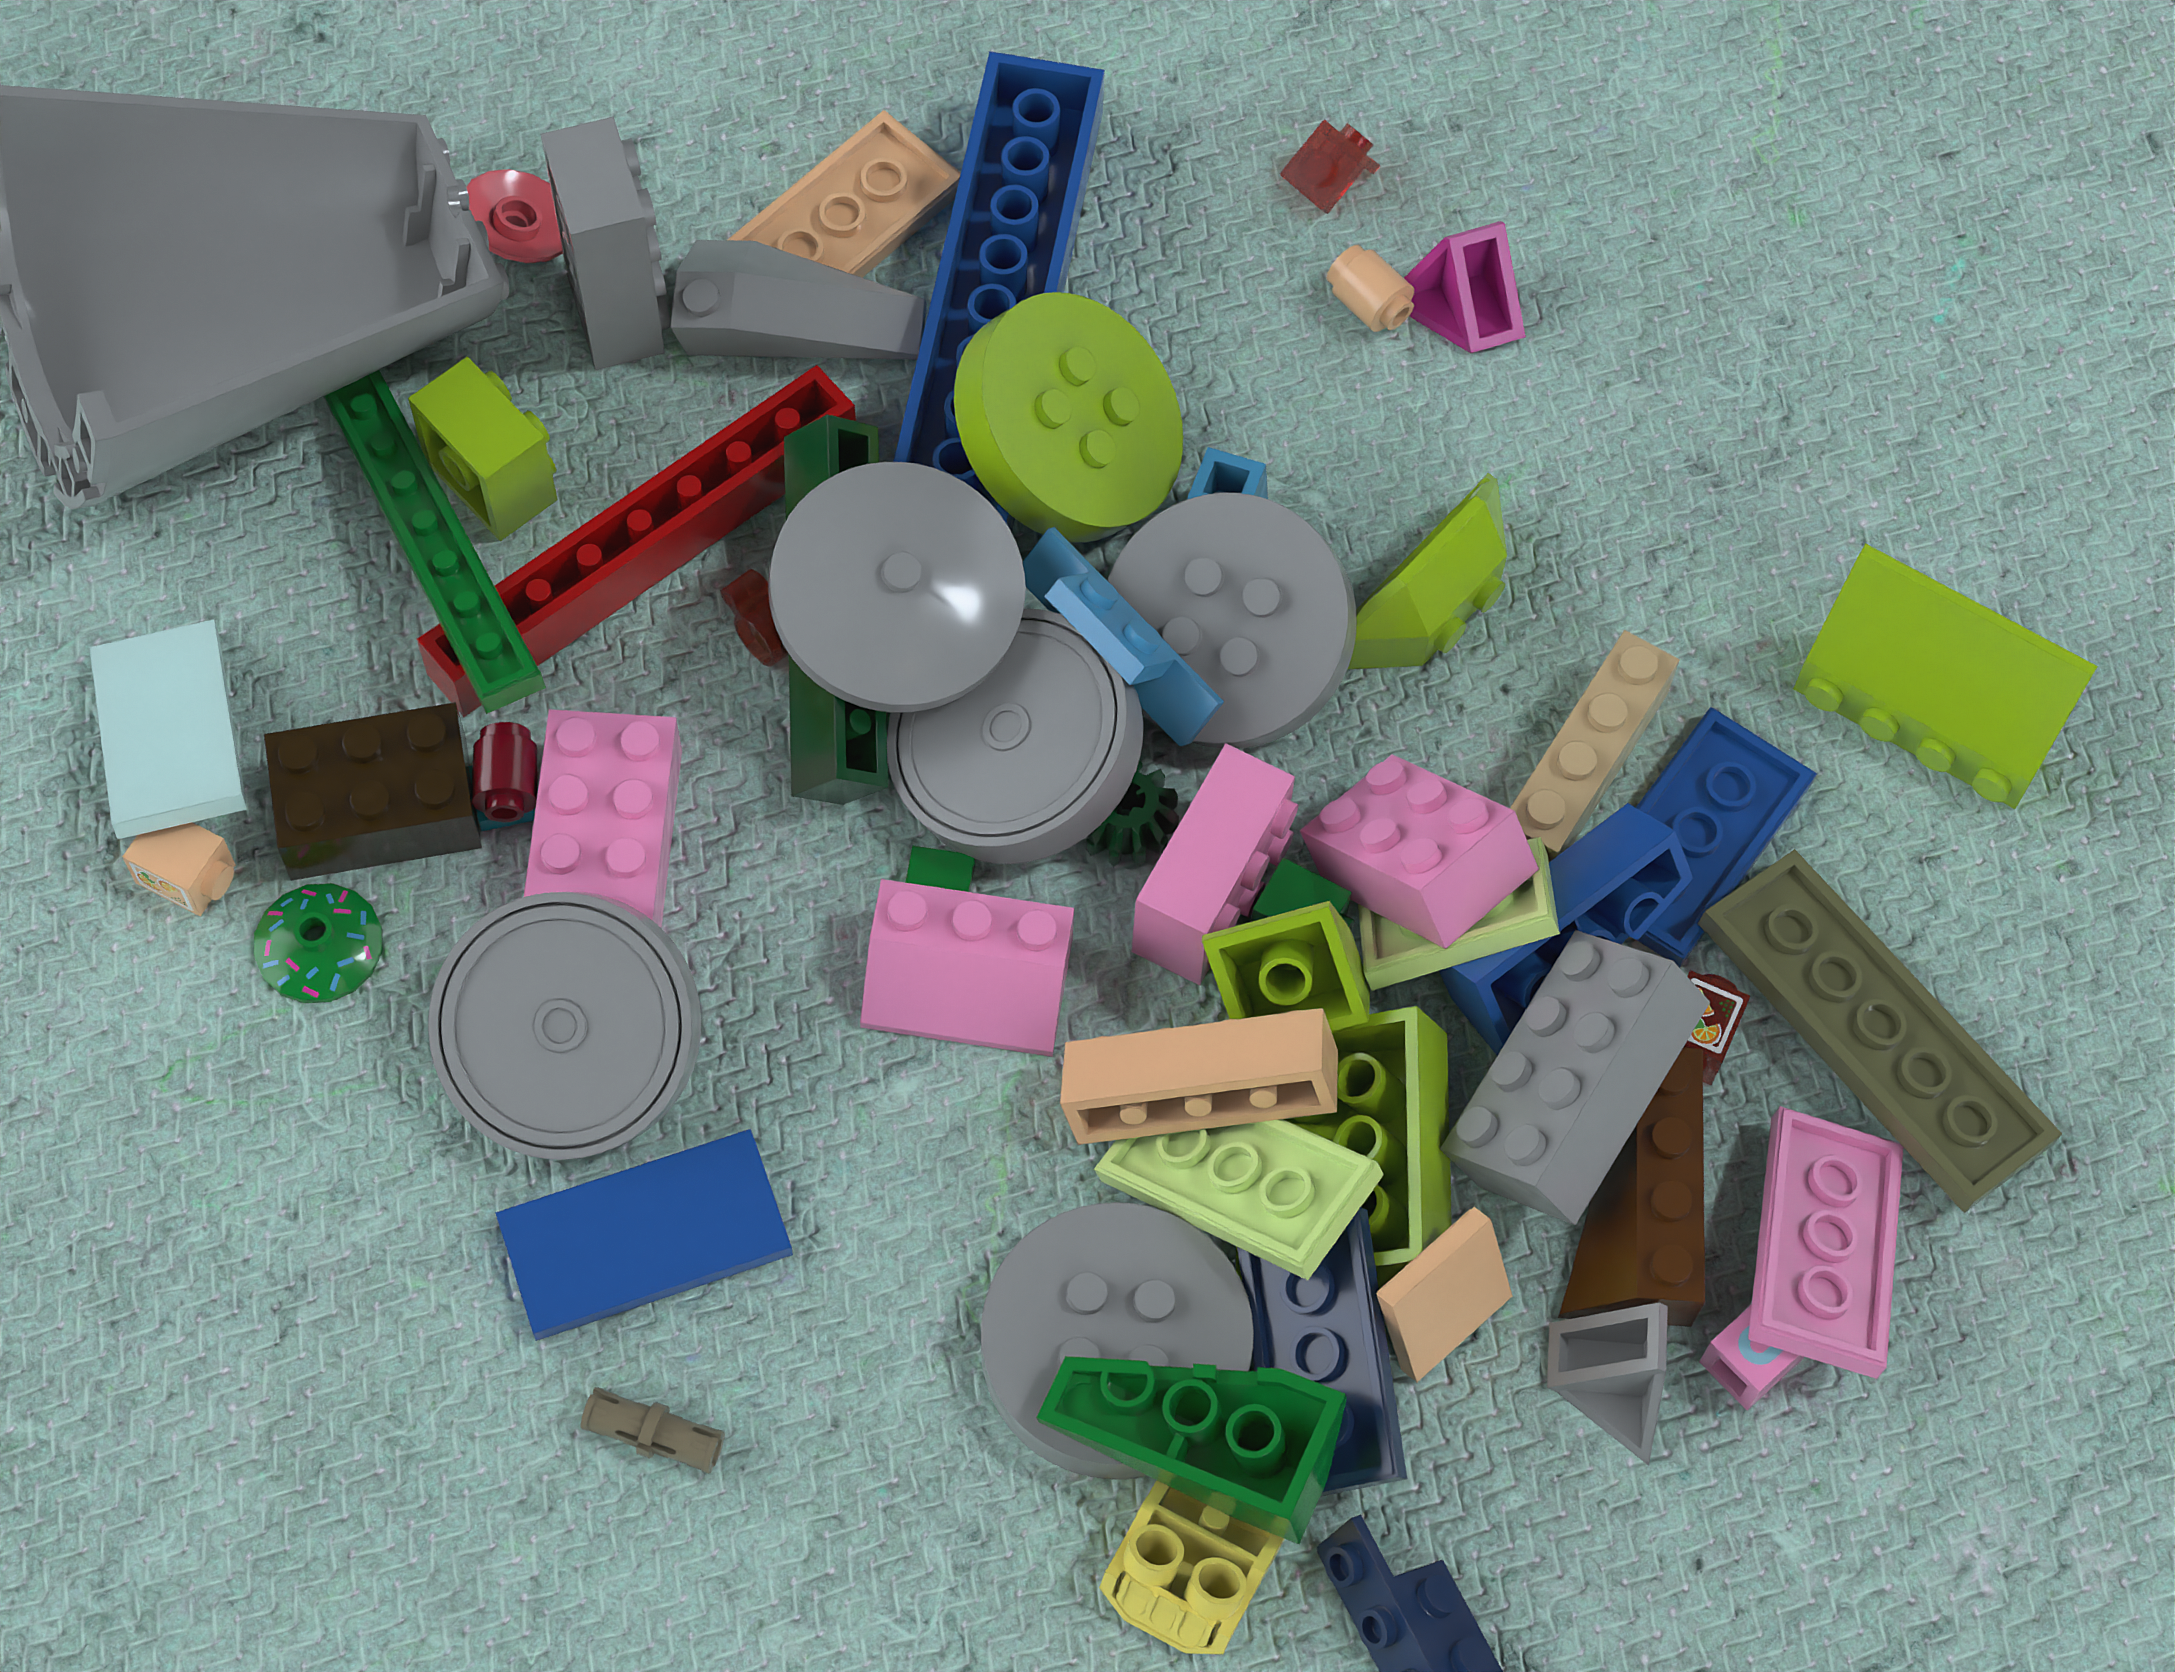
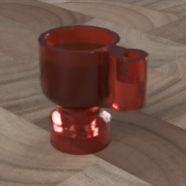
M749 569L721 589L720 594L735 615L733 622L735 630L744 646L761 664L771 667L786 657L788 651L780 639L772 618L768 581L757 571Z

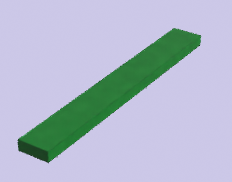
M375 371L323 396L486 714L545 689L546 686L540 670L380 371Z

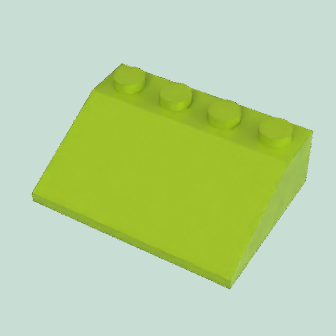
M1865 543L1802 666L1793 690L1803 694L1813 706L1828 712L1834 711L1860 725L1862 730L1870 737L1883 742L1890 741L1914 754L1929 769L1947 772L1971 785L1981 797L1992 802H2002L2016 809L2098 666Z
M1417 1006L1369 1014V1022L1332 1031L1338 1049L1337 1112L1283 1119L1378 1162L1384 1175L1361 1208L1366 1209L1368 1212L1379 1289L1452 1225L1450 1159L1440 1150L1450 1133L1447 1033ZM1236 1246V1272L1242 1281Z

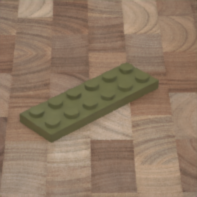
M1795 849L1703 913L1698 925L1964 1213L2053 1146L2062 1135L2060 1130Z

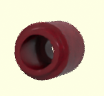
M513 722L492 723L480 730V739L473 744L472 804L477 810L485 813V816L490 820L497 822L517 821L525 813L536 807L537 745L531 740V731L521 724Z

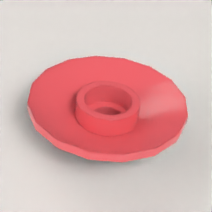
M511 169L487 171L469 182L467 185L469 210H471L475 221H482L485 225L489 239V251L504 259L523 263L546 262L563 254L550 183L533 174Z

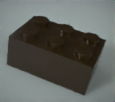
M456 702L264 734L277 849L291 881L482 848L477 810L472 804V785L469 773L470 762L466 735Z

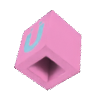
M1752 1304L1710 1342L1699 1361L1747 1411L1804 1359L1803 1356L1748 1340Z

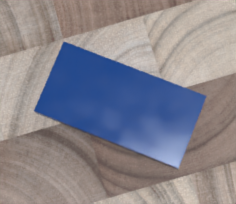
M1710 707L1636 807L1676 831L1694 878L1637 941L1663 958L1674 961L1680 968L1705 934V931L1698 925L1703 913L1738 888L1813 784L1817 773L1713 707Z
M751 1129L495 1212L535 1341L793 1255L792 1246Z

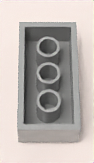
M614 116L542 133L541 140L566 273L595 370L664 354L662 329L670 328L671 320L664 297L667 294L666 286L659 264L662 258L654 225H657L649 191L647 188L642 189L638 178L641 175V170L632 138L621 141Z
M1575 930L1440 1150L1480 1188L1576 1225L1709 1006L1710 1001L1674 961Z

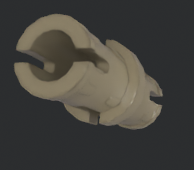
M595 1387L593 1394H590L580 1426L585 1431H591L602 1436L605 1435L634 1446L638 1455L650 1459L656 1454L685 1463L708 1474L712 1472L713 1466L717 1463L725 1438V1431L703 1424L700 1425L669 1413L670 1408L667 1405L654 1402L652 1406H648L620 1397L599 1387Z

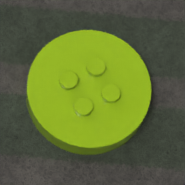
M1061 292L1043 293L1019 302L985 324L966 346L958 365L954 386L955 417L960 439L967 458L983 486L995 501L1016 520L1044 535L1048 528L1055 527L1069 542H1090L1109 537L1141 520L1156 510L1166 499L1177 479L1182 460L1183 425L1180 407L1171 380L1155 351L1145 338L1122 316L1107 306L1084 296Z

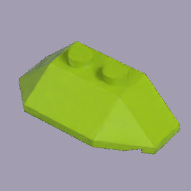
M1487 473L1473 490L1356 609V638L1348 669L1423 666L1438 649L1443 653H1447L1455 646L1466 630L1467 624L1465 621L1477 609L1484 613L1498 600L1506 585L1501 578L1507 558L1498 479Z

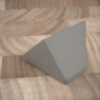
M1659 1302L1549 1323L1547 1388L1557 1392L1649 1466L1666 1375L1668 1306Z

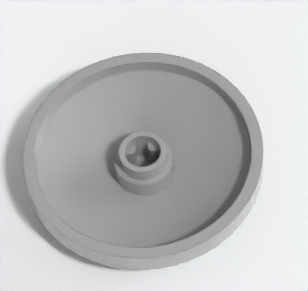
M879 462L854 467L834 475L811 490L790 513L780 531L770 564L768 581L769 603L776 630L784 647L802 671L819 686L844 701L860 707L885 712H915L939 707L959 699L984 682L998 667L1014 640L1022 618L1026 590L1025 573L1017 543L1002 516L992 504L971 486L948 473L932 467L906 462Z

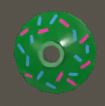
M333 883L306 884L283 894L264 912L254 933V958L264 981L281 996L302 1003L332 1002L355 992L372 976L382 955L383 929L373 906L356 891ZM324 927L326 929L324 935L318 940L308 941L303 938L304 934L312 928Z

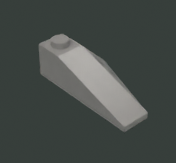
M696 240L676 271L670 328L687 355L917 360L925 328L927 303L925 299L756 241Z

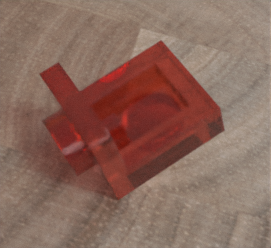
M1323 119L1280 172V175L1320 210L1328 214L1364 169L1374 175L1381 165L1367 154L1374 144L1349 123H1346L1342 130L1339 131Z

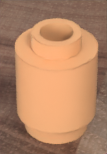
M1353 245L1341 253L1328 270L1326 279L1333 285V295L1373 332H1378L1385 328L1388 330L1396 329L1409 317L1414 308V304L1411 302L1414 295V287L1372 249L1365 251L1360 245Z

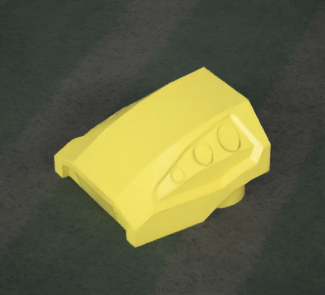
M1156 1480L1107 1567L1099 1588L1124 1621L1183 1653L1224 1654L1249 1603L1285 1539L1237 1520Z

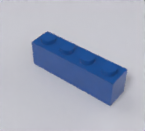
M1627 803L1549 862L1560 934L1439 970L1453 1002L1497 1056L1575 930L1621 945L1628 937L1639 940L1694 879L1675 830Z

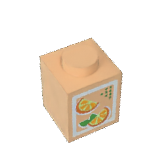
M193 822L137 835L122 856L136 884L198 916L203 914L212 900H219L226 893L233 880L234 867L236 866L224 838Z

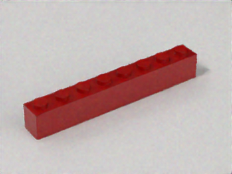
M815 365L494 585L536 665L539 666L785 494L784 437L827 414L856 421L855 404L818 365ZM440 623L416 639L427 675L451 703L456 702L458 711L465 717L482 704Z

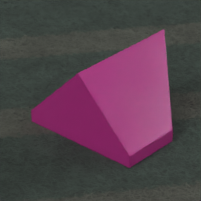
M1502 221L1444 237L1404 277L1414 287V295L1411 300L1414 308L1409 317L1469 353L1526 337L1506 227Z

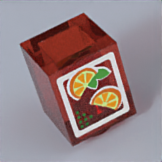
M1690 970L1687 977L1710 1001V1004L1683 1048L1703 1049V1082L1712 1086L1751 996L1738 991L1731 981L1715 974L1701 975Z

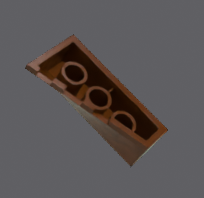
M1682 1048L1590 1200L1558 1318L1573 1319L1660 1302L1668 1306L1667 1325L1691 1327L1705 1303L1703 1049Z

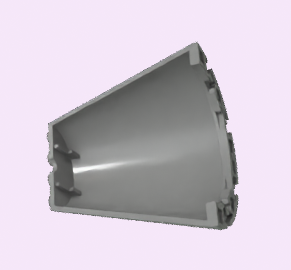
M0 85V335L6 336L9 348V362L5 363V372L18 415L43 476H58L60 483L54 484V494L70 509L95 506L490 317L497 309L500 300L508 298L509 283L506 270L502 263L494 262L489 251V239L485 225L482 221H475L471 210H469L467 187L462 179L456 180L450 168L447 144L443 138H436L426 115Z

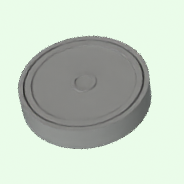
M1215 493L1194 497L1175 504L1156 515L1134 534L1121 551L1109 574L1107 581L1113 585L1117 592L1159 633L1172 649L1224 701L1192 743L1223 749L1226 743L1240 749L1255 747L1280 739L1299 729L1326 705L1339 687L1348 669L1356 638L1357 614L1353 589L1347 572L1330 544L1308 522L1295 512L1269 499L1242 493ZM1141 707L1142 715H1144L1148 720L1159 726L1153 720V718Z
M1023 609L1021 622L1009 650L998 667L979 686L959 699L939 707L915 712H891L887 730V760L890 775L897 793L912 815L952 850L971 856L975 860L995 864H1018L1044 859L1072 847L1087 837L1107 819L1122 800L1136 772L1143 742L1142 709L1134 685H1129L1063 615L1047 610Z
M586 892L535 894L511 901L491 911L469 928L451 949L436 978L431 995L428 1014L430 1051L437 1075L449 1099L464 1118L483 1135L510 1150L532 1157L563 1160L584 1158L626 1144L642 1135L662 1119L679 1099L693 1072L699 1052L701 1039L700 1000L692 973L682 953L660 926L645 914L623 902L599 894Z
M1119 1202L1097 1203L1063 1212L1045 1221L1022 1238L1008 1253L999 1266L985 1298L981 1322L982 1367L986 1385L995 1407L1009 1429L1034 1453L1054 1465L1080 1475L1118 1480L1147 1476L1038 1422L1036 1417L1065 1356L1147 1361L1152 1366L1193 1368V1364L1216 1365L1221 1370L1249 1371L1253 1349L1252 1313L1248 1296L1234 1266L1223 1251L1198 1228L1182 1218L1150 1206Z

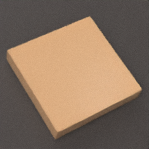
M1476 1207L1469 1209L1376 1293L1400 1368L1416 1382L1420 1381L1513 1297L1492 1221Z

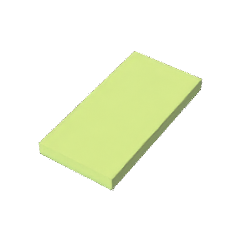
M1283 1119L1115 1140L1094 1168L1101 1182L1153 1207L1182 1218L1191 1225L1306 1280H1309L1384 1175L1378 1162Z

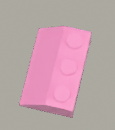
M881 879L869 939L860 1027L1053 1057L1073 941L1074 908Z

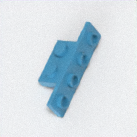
M1055 527L1048 528L1022 562L1025 573V587L1048 611L1063 615L1129 685H1134L1141 707L1179 746L1190 744L1222 706L1224 701Z

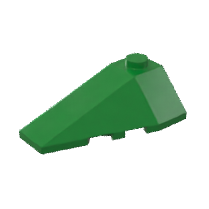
M1065 1356L1036 1419L1039 1423L1237 1520L1300 1544L1328 1479L1347 1397L1343 1392L1280 1368L1258 1367L1257 1372L1221 1370L1216 1365L1193 1364V1368L1152 1366L1147 1361Z

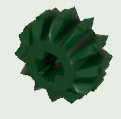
M1140 760L1130 786L1122 800L1107 819L1090 833L1086 839V850L1090 856L1105 849L1109 850V863H1111L1113 868L1121 861L1122 854H1130L1132 860L1139 867L1146 861V849L1162 855L1168 844L1167 835L1174 834L1179 825V815L1173 811L1178 806V794L1175 788H1163L1165 785V775L1161 768L1147 775L1142 774L1143 764ZM1122 809L1131 810L1129 816H1122Z

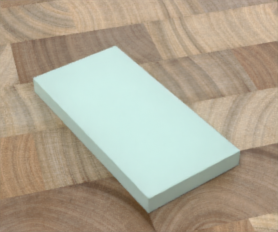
M214 619L89 647L111 823L117 840L247 810L220 638Z

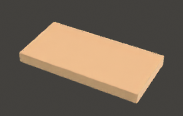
M883 110L728 240L756 241L863 278L955 200L961 172Z

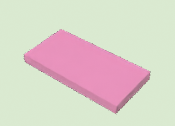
M1781 1106L1777 1109L1771 1118L1748 1340L1875 1379L1887 1368L1903 1146L1900 1143Z

